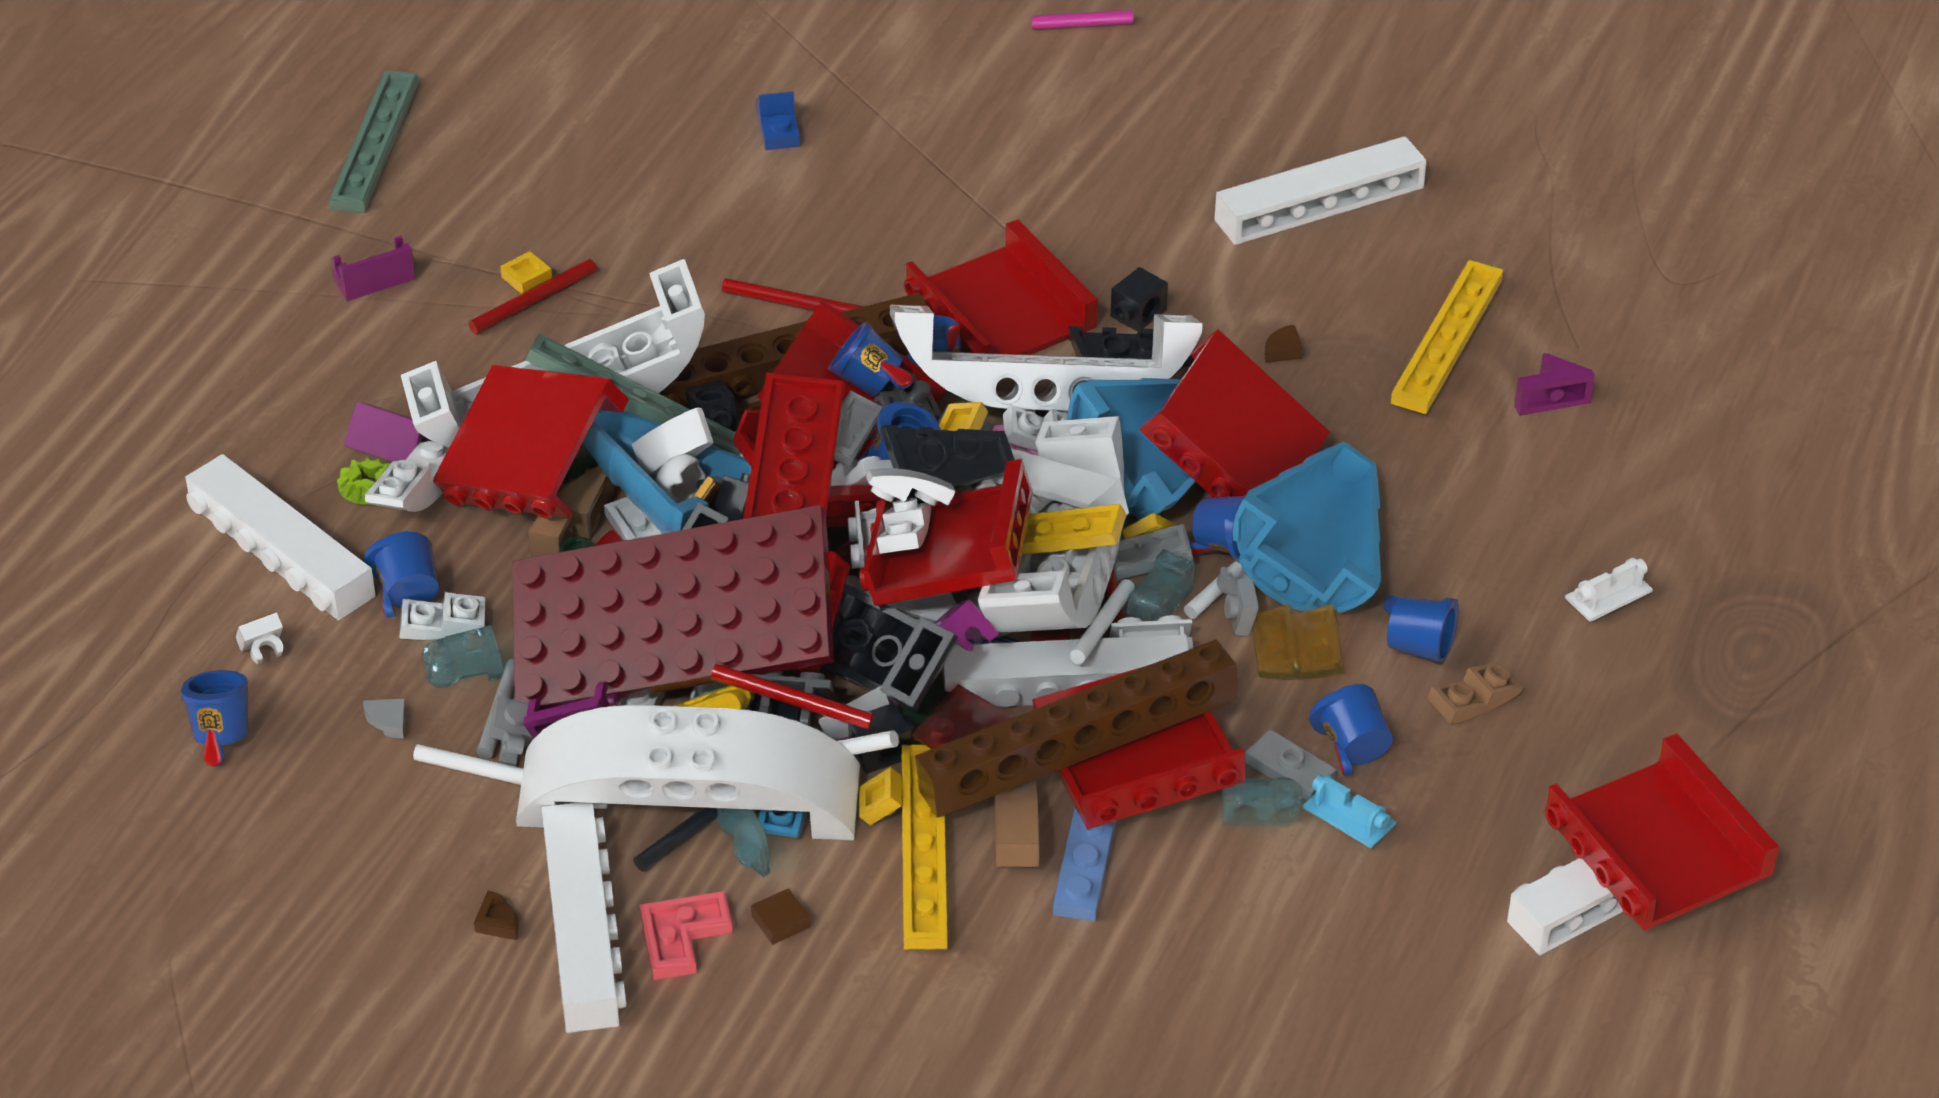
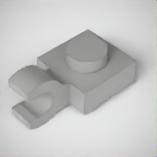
M1221 567L1217 586L1222 592L1228 594L1224 606L1225 617L1231 619L1234 635L1250 636L1259 609L1253 579L1247 576L1243 568H1241L1239 578L1234 579L1228 575L1226 567Z
M498 695L492 709L490 737L501 740L499 763L516 766L517 755H522L524 746L528 747L533 740L523 725L528 703Z

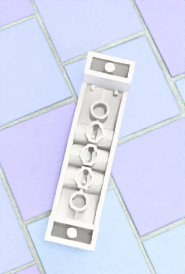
M685 259L649 273L660 306L564 346L660 393L677 378L689 363L698 347L704 328L705 313ZM437 361L402 374L401 379L413 424L417 432L429 440L449 448L485 378L452 390ZM528 361L512 366L515 368L545 371Z
M890 305V316L895 329L910 355L922 370L944 389L967 401L982 402L985 406L1008 409L1010 405L1033 413H1035V410L1050 411L1053 408L1068 414L1073 387L1082 380L1170 379L1182 367L1194 350L1202 334L1203 325L1192 315L1154 314L1152 359L932 352L934 313L929 306ZM1012 378V384L1008 390L1004 392L996 391V385L1001 379ZM1049 379L1050 384L1046 391L1034 393V388L1038 381Z
M1119 416L1043 422L1036 440V447L1040 457L1121 479L1124 489L1123 445ZM1120 538L1117 545L1021 555L1017 580L982 586L978 597L982 613L999 632L1086 628L1093 622L1102 604L1118 553Z
M653 705L601 707L560 719L543 729L531 741L526 750L516 823L518 827L544 828L542 807L561 805L563 802L810 812L812 839L854 840L860 763L838 741L821 731L798 721L773 714L728 708Z

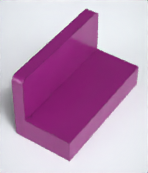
M356 402L344 445L393 462L406 460L421 442V439H429L417 432L411 417L375 405Z

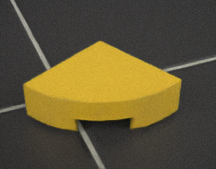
M1152 513L1125 527L1123 534L1124 538L1128 539L1173 527L1176 524Z

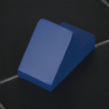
M794 92L759 95L756 101V109L765 150L800 147V135L795 117Z

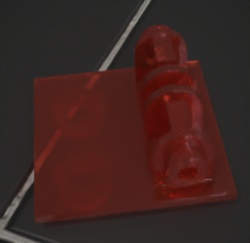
M957 684L912 734V738L933 749L1014 718V716Z

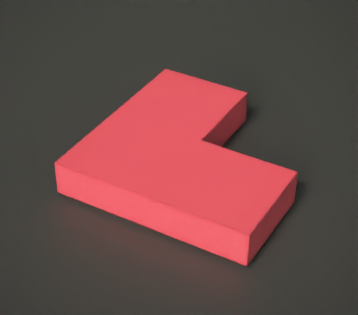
M725 891L640 904V915L653 980L697 973L691 940L733 933Z

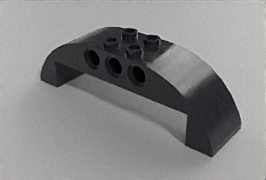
M698 502L682 530L730 522L732 520ZM845 584L832 627L834 662L821 664V667L868 692L881 686L879 690L886 694L890 703H894L906 710L917 712L957 643L958 636L923 617L918 621L887 604L874 606L870 595Z

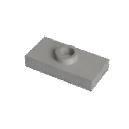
M852 391L848 393L842 403L835 461L849 468L851 467L877 426L878 416L884 407Z
M1184 524L1120 540L1113 566L1117 581L1194 560Z
M1271 729L1245 752L1246 764L1307 801L1316 793L1312 789V783L1319 774L1324 777L1331 775L1336 780V768Z

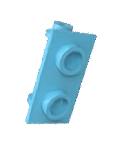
M1319 774L1314 779L1312 789L1316 793L1303 805L1305 810L1371 849L1396 825V821L1391 819L1390 815L1386 813L1385 807L1382 805L1377 806L1359 794L1355 797L1350 794L1351 790L1335 781L1331 775L1324 777Z

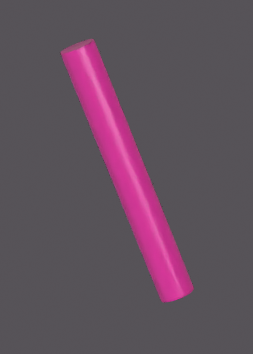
M1133 10L1031 16L1032 30L1133 24L1134 21Z

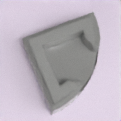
M404 699L363 700L365 718L369 724L382 730L385 736L404 738L406 714Z

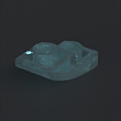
M717 808L719 826L726 834L734 837L733 851L737 860L743 866L751 867L762 877L767 876L770 873L768 841L762 824L752 809Z

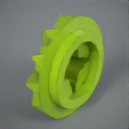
M368 456L362 462L351 460L350 467L341 468L340 478L337 479L340 494L352 503L370 505L365 502V494L374 485V482L367 478L362 479V477L375 478V481H377L391 463H386L383 457L375 461L370 460Z

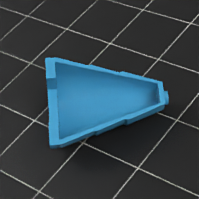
M1141 378L1140 380H1088L1087 382H1081L1077 384L1072 393L1068 408V420L1119 416L1124 460V495L1129 511L1128 514L1136 516L1137 520H1140L1152 513L1158 515L1165 510H1169L1196 481L1154 445L1139 429L1162 409L1181 379Z
M599 410L582 443L610 481L615 486L621 487L629 500L649 518L662 534L682 530L698 502L707 507L709 506V503L698 496L676 503L655 482V479H652L638 465L632 443L661 425L660 423L627 411L619 413ZM710 445L695 457L699 460V466L706 475V478L708 476H718L723 479L724 475L740 479L742 472L751 473V466L744 457L722 450L715 445ZM700 479L697 481V489L700 487L704 479Z
M1341 442L1307 457L1302 464L1281 472L1278 477L1247 492L1235 515L1233 541L1237 543L1240 553L1238 560L1243 570L1250 579H1253V583L1263 593L1286 607L1312 614H1319L1320 610L1337 609L1338 613L1348 611L1361 605L1373 596L1381 583L1379 553L1381 539L1378 510L1381 507L1376 463L1346 442Z

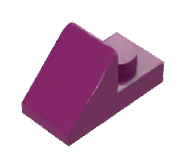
M1543 353L1540 374L1518 378L1514 407L1519 416L1591 403L1595 374L1591 369L1554 355Z

